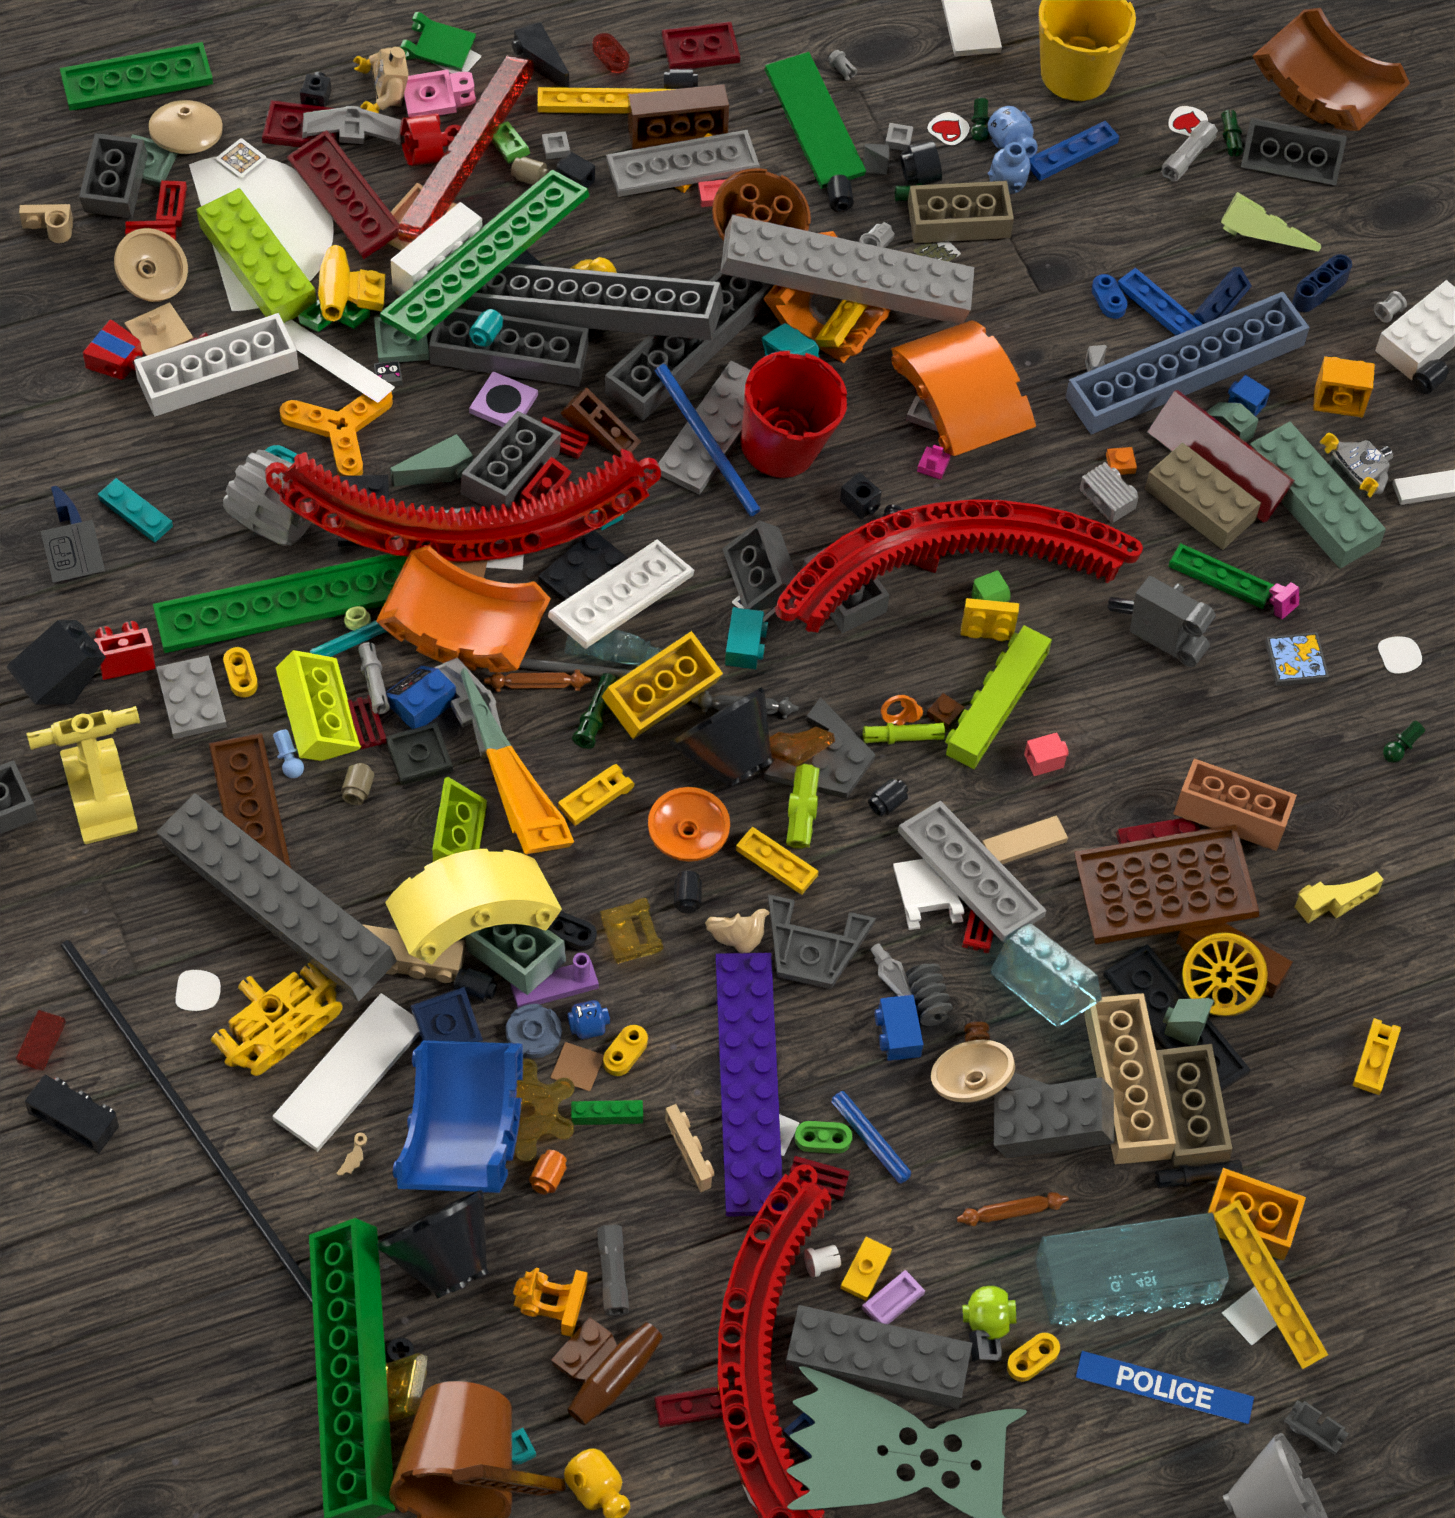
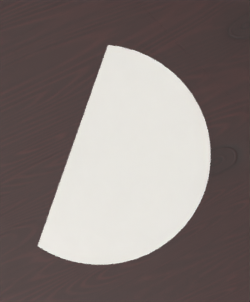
M216 157L189 164L201 206L240 187L308 280L311 281L320 271L326 250L332 246L334 233L333 219L295 169L281 162L266 158L240 178L217 161ZM213 246L231 310L243 311L259 308Z

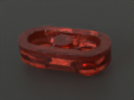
M600 33L593 38L592 50L608 70L614 73H622L629 68L630 56L614 36L608 33Z

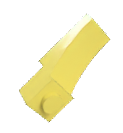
M1375 872L1368 877L1347 884L1323 885L1322 882H1319L1314 886L1307 885L1298 893L1299 897L1295 908L1307 923L1328 911L1335 918H1338L1377 894L1384 879L1378 872Z

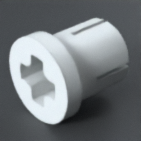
M835 1245L816 1250L813 1248L804 1250L805 1265L812 1278L820 1276L821 1272L841 1266L840 1255L833 1256L839 1253Z

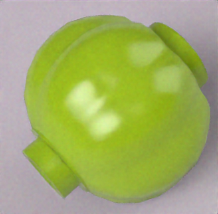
M983 1286L971 1295L968 1305H963V1323H969L973 1331L983 1330L991 1336L987 1339L1002 1338L1010 1331L1009 1324H1016L1015 1300H1008V1293L1000 1287Z

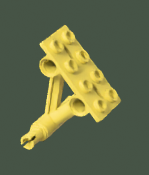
M136 706L116 712H111V710L108 711L107 709L91 714H79L74 718L55 722L51 725V728L27 733L31 750L52 744L61 747L77 743V747L62 750L60 755L84 844L133 833L138 830L114 740L109 738L96 741L97 737L113 734L116 728L139 724L140 720Z

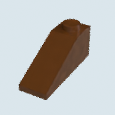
M588 388L577 394L560 412L576 430L588 434L590 439L619 457L622 456L621 449L632 453L641 442Z

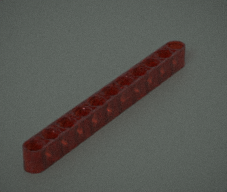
M507 56L400 222L398 228V238L400 241L413 242L446 214L489 146L494 134L499 130L500 126L498 125L504 122L530 81L534 71V64L531 59Z

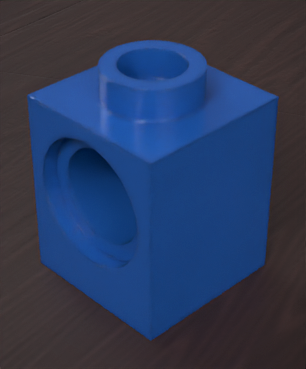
M1245 375L1239 382L1235 381L1229 388L1228 394L1230 397L1228 403H1241L1256 417L1266 406L1270 390Z

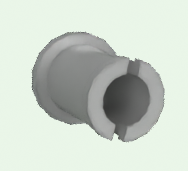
M835 50L828 57L831 67H835L845 80H850V77L853 78L856 75L857 69L847 60L846 54L843 51Z

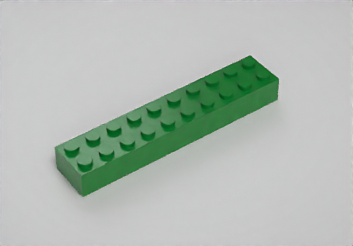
M357 1218L309 1235L324 1518H376L395 1511V1506L390 1499L393 1469L379 1250L376 1246L378 1243V1233L376 1226Z

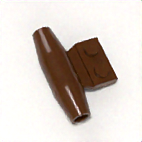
M589 1317L551 1359L553 1366L573 1381L584 1382L567 1409L570 1416L579 1424L585 1426L613 1404L645 1368L663 1339L662 1334L653 1325L645 1322L619 1344H616L612 1333Z

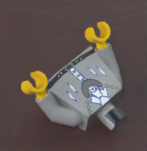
M1327 433L1320 440V444L1326 446V453L1333 452L1329 462L1330 467L1360 500L1366 495L1372 497L1373 494L1379 495L1383 493L1388 481L1387 472L1390 467L1388 461L1393 458V452L1388 446L1385 445L1377 450L1367 440L1359 443L1340 442L1331 433Z

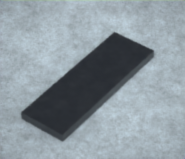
M1148 944L1104 971L1103 976L1119 995L1144 993L1152 1035L1163 1050L1191 1046L1164 1034L1167 1024L1163 1023L1168 1008L1174 1009L1178 999L1190 998L1183 986ZM1208 1018L1196 1046L1212 1044L1222 1092L1248 1075L1251 1069Z

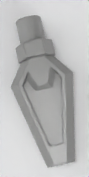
M880 944L874 945L870 950L875 956V962L879 965L878 976L898 996L912 995L902 963L892 959Z

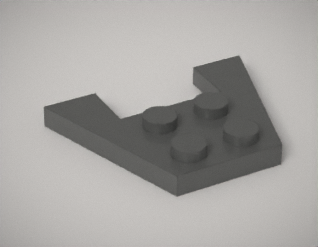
M820 697L807 715L806 721L827 733L804 764L819 768L817 792L847 799L874 761L875 754ZM778 755L764 774V780L794 786L795 770L798 765Z
M768 894L777 977L832 989L875 924L876 918L850 912L844 936L790 924L795 901Z

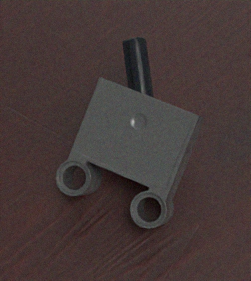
M1149 576L1136 592L1135 600L1111 597L1108 600L1109 604L1107 607L1109 611L1132 615L1131 633L1174 656L1188 667H1195L1210 648V643L1203 636V633L1216 618V614L1209 605L1197 602L1183 594L1184 588L1181 584H1175L1172 588L1158 579Z

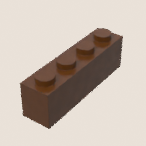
M1226 923L1180 930L1176 943L1186 952H1189L1201 939L1216 933H1232L1251 941L1262 953L1266 962L1268 976L1263 995H1267L1270 998H1273L1293 963V961ZM1229 941L1218 943L1223 961L1226 959ZM1237 943L1234 944L1230 963H1233L1245 950L1244 947ZM1211 944L1203 952L1217 964L1218 960L1213 944ZM1248 953L1236 965V968L1254 964L1255 960ZM1223 967V971L1232 977V972L1227 971L1226 967ZM1257 968L1239 972V976L1257 980ZM1244 982L1255 989V984Z

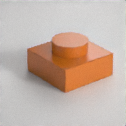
M1132 447L1107 449V462L1111 468H1116L1120 475L1136 473L1137 466Z

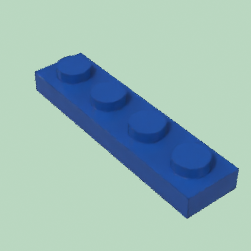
M1103 121L1029 158L1030 170L1041 181L1117 144L1119 135L1106 121Z
M1134 268L1118 280L1120 289L1175 336L1203 325L1138 269Z

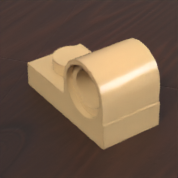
M70 204L20 205L19 214L23 229L47 228L49 239L55 243H64L70 239L73 228Z

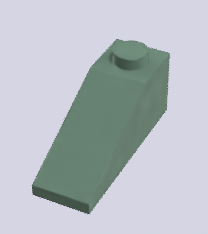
M456 434L391 467V483L394 486L452 482L462 478L463 471L473 461V455Z

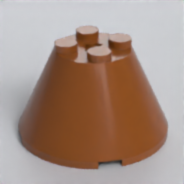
M761 168L742 170L728 177L719 187L712 206L714 225L723 242L725 230L732 215L808 231L811 221L810 209L801 190L782 174L778 176L767 172V169Z

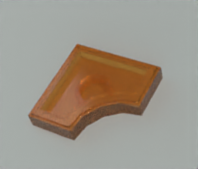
M819 727L799 733L777 732L770 737L772 757L795 767L835 742L833 733Z

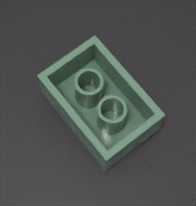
M502 924L483 928L465 936L467 951L526 995L531 993L566 962L564 941L548 929L545 931L529 925Z

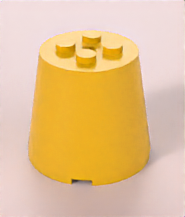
M1126 0L1041 1L1039 8L1041 76L1044 84L1050 91L1068 100L1086 101L1100 96L1108 89L1134 31L1136 15L1131 2L1128 3Z

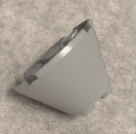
M1282 1433L1275 1435L1229 1492L1223 1495L1230 1512L1234 1511L1236 1518H1328L1310 1478L1303 1479L1302 1470L1299 1466L1301 1461Z

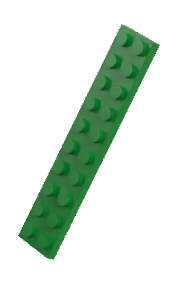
M551 170L380 313L381 320L418 342L589 197L588 189Z
M385 554L155 603L153 608L164 653L344 615L350 608L357 606L363 607L366 610L384 606L408 557Z

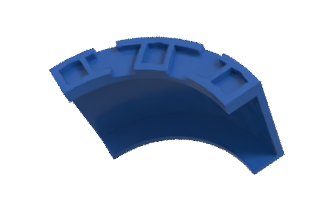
M422 1041L412 1054L413 1067H416L413 1110L407 1120L409 1131L403 1150L393 1165V1176L397 1178L398 1189L466 1192L482 1190V1192L500 1193L508 1176V1169L505 1168L506 1161H512L519 1129L522 1098H516L517 1080H523V1045L520 1043Z

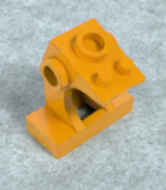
M535 1268L531 1272L526 1271L524 1277L519 1278L514 1287L513 1294L516 1295L514 1306L520 1308L521 1313L527 1316L536 1317L542 1315L562 1320L561 1335L572 1337L587 1286V1272L576 1270L571 1284L560 1285L547 1281L548 1276L539 1272V1268ZM542 1293L558 1296L557 1305L551 1306L540 1302Z

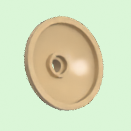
M192 100L170 102L157 109L149 120V134L152 140L161 148L174 153L190 154L204 151L217 143L223 131L222 120L219 114L211 107Z
M138 229L126 235L117 246L114 257L116 274L122 285L134 296L146 301L159 302L172 298L184 286L188 274L187 259L180 245L168 234L156 229ZM142 268H146L149 274L144 273Z
M991 1040L968 1041L952 1047L937 1059L931 1071V1081L936 1092L945 1099L961 1103L977 1102L997 1094L1008 1084L1015 1071V1061L1011 1051L1001 1043Z

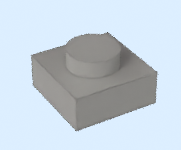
M889 123L885 145H889V148L908 151L913 127Z
M566 131L542 134L546 159L567 157L570 154Z

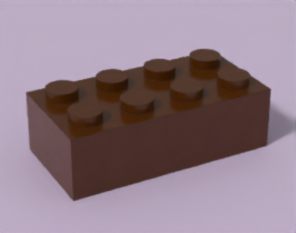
M724 84L628 94V131L632 150L704 138L707 133L712 136L728 133L729 102Z

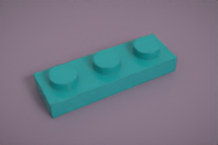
M117 478L98 493V498L103 504L154 543L173 527L172 520Z

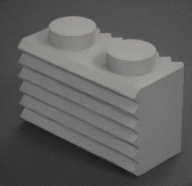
M1106 462L1082 477L1080 491L1083 492L1087 499H1090V502L1100 510V513L1106 516L1110 523H1114L1136 509L1139 498L1136 489L1132 485H1127L1121 479L1119 471L1116 468H1111Z

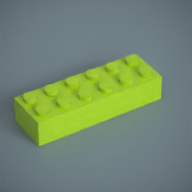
M240 187L196 209L200 228L265 317L279 313L283 323L298 317L300 313L317 301L315 288Z

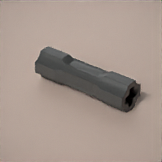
M604 1225L597 1228L603 1280L604 1315L622 1316L629 1313L628 1290L625 1281L622 1226Z

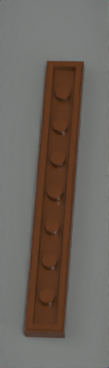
M480 1464L452 1470L453 1482L458 1484L538 1497L565 1492L564 1490H566L565 1480L561 1478Z

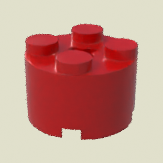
M434 113L402 118L400 133L401 136L405 135V143L402 144V149L408 165L419 166L444 162L443 147L447 146V137L445 132L440 130L439 114Z

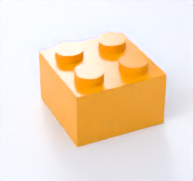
M1324 356L1315 385L1313 411L1363 418L1373 389L1375 364Z

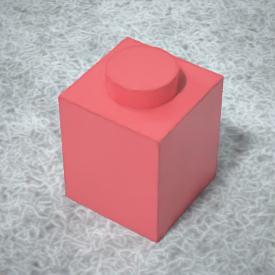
M1057 732L1027 741L1024 753L1034 776L1064 768L1066 757L1069 754L1066 743L1060 740Z

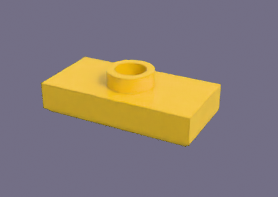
M865 1237L840 1289L867 1301L892 1249Z

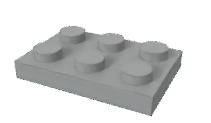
M209 655L156 667L174 739L227 727Z

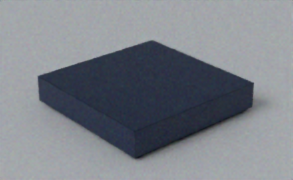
M465 987L410 1006L422 1041H483Z

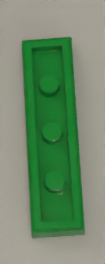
M1181 543L1178 545L1168 567L1261 609L1264 608L1271 595L1269 589L1274 586L1267 581Z

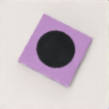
M493 371L471 404L469 413L504 427L517 411L525 415L527 414L538 396V390Z

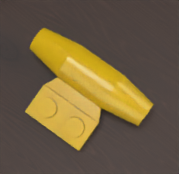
M330 246L326 250L319 273L318 297L323 317L329 321L339 320L342 317L347 300L357 304V307L382 312L385 274L362 269L350 272L345 250L341 246Z

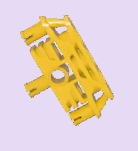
M308 963L310 969L304 966L300 975L307 980L314 990L308 985L305 986V982L302 978L299 979V975L296 972L291 973L267 992L256 983L252 976L246 977L248 984L242 980L238 989L252 1003L229 1020L230 1032L234 1036L236 1035L237 1040L243 1044L239 1046L225 1029L219 1030L221 1036L215 1033L211 1038V1042L227 1057L225 1060L226 1065L230 1067H247L251 1069L252 1075H261L318 1033L340 1014L343 1006L341 1002H336L335 988L337 984L328 979L311 963ZM328 1001V1005L321 1006L322 1003ZM269 1008H275V1009H277V1010H276L275 1012H273V1013H266V1012H265V1011H266L267 1009H269ZM255 1055L258 1056L256 1061L250 1060Z

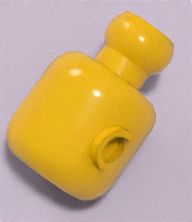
M593 1448L584 1450L568 1463L564 1472V1480L576 1495L577 1500L586 1509L597 1510L603 1508V1514L606 1518H623L629 1512L630 1502L628 1498L619 1494L623 1482L622 1477L601 1450Z

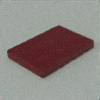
M732 22L661 30L669 69H695L740 63L741 57Z
M271 100L262 134V143L300 148L318 136L313 135L302 138L303 113L336 108ZM339 132L330 133L337 142Z

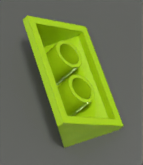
M449 777L444 778L432 849L433 862L456 853L480 848L487 800Z

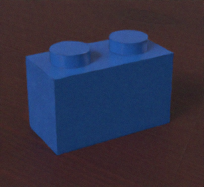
M914 995L880 998L879 1009H875V1022L877 1026L882 1028L883 1034L879 1036L881 1051H886L888 1061L921 1057L923 1040Z

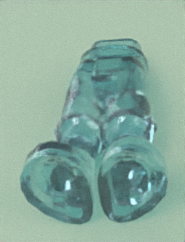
M616 629L598 640L599 643H594L586 649L568 635L565 653L569 655H594L595 658L638 666L661 652V648L651 646V641L645 642L639 636Z

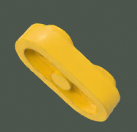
M240 647L231 648L225 653L223 658L231 690L236 696L249 697L258 688L257 677L250 654L247 650ZM237 662L242 663L241 665H238V666H235V665H234V664L237 663ZM243 684L248 685L247 687H240Z
M638 1025L625 1027L604 1053L603 1066L606 1072L613 1076L626 1074L645 1051L648 1044L647 1032ZM631 1035L638 1036V1039L631 1040L629 1037ZM620 1056L622 1060L615 1061L613 1057Z
M1040 1333L1010 1355L1007 1363L1009 1375L1017 1381H1028L1048 1367L1058 1357L1060 1351L1058 1339L1052 1334ZM1042 1347L1047 1348L1049 1353L1042 1354L1039 1349ZM1018 1364H1023L1026 1366L1027 1369L1025 1371H1020L1017 1369L1016 1366Z

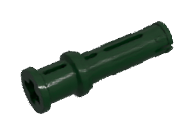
M603 673L601 675L587 712L581 715V724L578 731L574 732L572 736L573 742L579 747L585 749L593 748L596 743L595 736L598 730H601L603 727L602 716L607 704L601 696L607 687L618 681L610 673Z

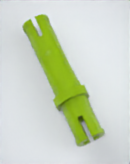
M887 723L886 726H863V732H865L863 733V741L865 744L873 742L894 744L895 741L944 740L945 737L942 734L945 733L944 723L893 725V723Z

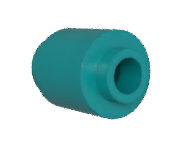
M493 309L482 312L469 330L473 343L478 346H490L503 327L502 315Z

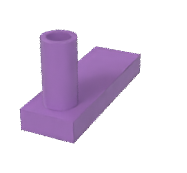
M577 953L573 958L572 965L555 970L528 995L511 983L510 987L517 1008L528 1004H543L599 989V983L589 956L586 953Z

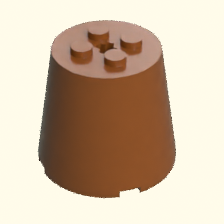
M451 1381L429 1387L423 1393L390 1487V1499L393 1505L402 1513L408 1510L416 1514L417 1518H508L512 1509V1492L458 1484L453 1482L452 1470L480 1464L512 1470V1406L509 1400L492 1388L471 1382Z

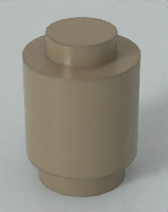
M517 157L511 168V175L516 177V180L531 185L537 183L549 172L546 163L527 157Z
M356 763L349 766L341 790L342 798L345 802L352 805H362L364 800L368 798L374 779V772L368 765Z

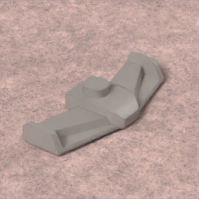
M355 106L303 113L302 138L320 135L327 130L329 133L339 132V142L363 144L364 134L396 142L397 145H400L401 120Z
M458 658L434 667L439 669L456 686V696L458 698L451 701V707L462 727L473 724L481 760L488 758L463 683L461 670L463 668L467 669L501 729L494 696Z

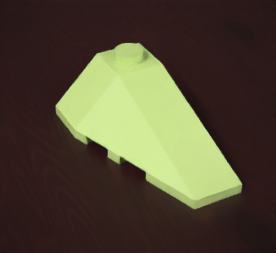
M1238 192L1235 194L1221 220V223L1225 225L1223 229L1235 236L1238 232L1244 236L1318 252L1321 249L1320 243L1294 227H1287V223L1279 217L1265 214V208Z

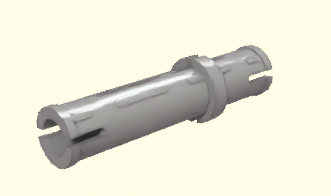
M366 642L358 648L362 661L361 672L367 681L373 712L384 714L389 711L390 706L381 676L382 664L377 658L375 645Z

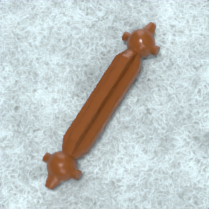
M575 670V673L571 676L564 672L510 673L506 676L497 672L491 677L484 679V683L495 688V692H500V688L504 685L511 689L566 688L572 685L575 691H580L584 684L591 682V678L584 676L580 673V670Z
M1050 1192L1047 1197L1034 1196L983 1206L978 1211L967 1208L956 1219L957 1222L965 1223L968 1226H976L978 1221L987 1223L1038 1213L1047 1207L1058 1210L1069 1199L1068 1196Z

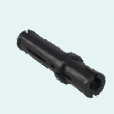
M1239 1159L1198 1166H1188L1185 1164L1180 1165L1179 1168L1157 1170L1155 1174L1158 1176H1155V1181L1158 1189L1181 1185L1183 1187H1190L1191 1184L1217 1181L1223 1168L1242 1174L1240 1172H1243V1167Z

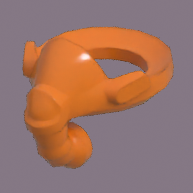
M896 695L886 700L882 705L881 716L887 723L905 725L907 722L912 723L919 720L923 715V710L921 706L916 704L915 699L906 695ZM901 701V706L905 707L897 715L887 714V708L893 702Z

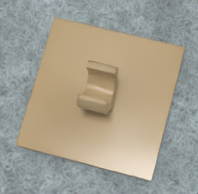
M170 302L125 322L129 332L140 340L145 356L185 344L193 339V336Z

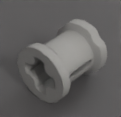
M1398 291L1391 292L1386 300L1374 305L1375 315L1382 322H1389L1394 314L1405 310L1407 307L1406 299Z

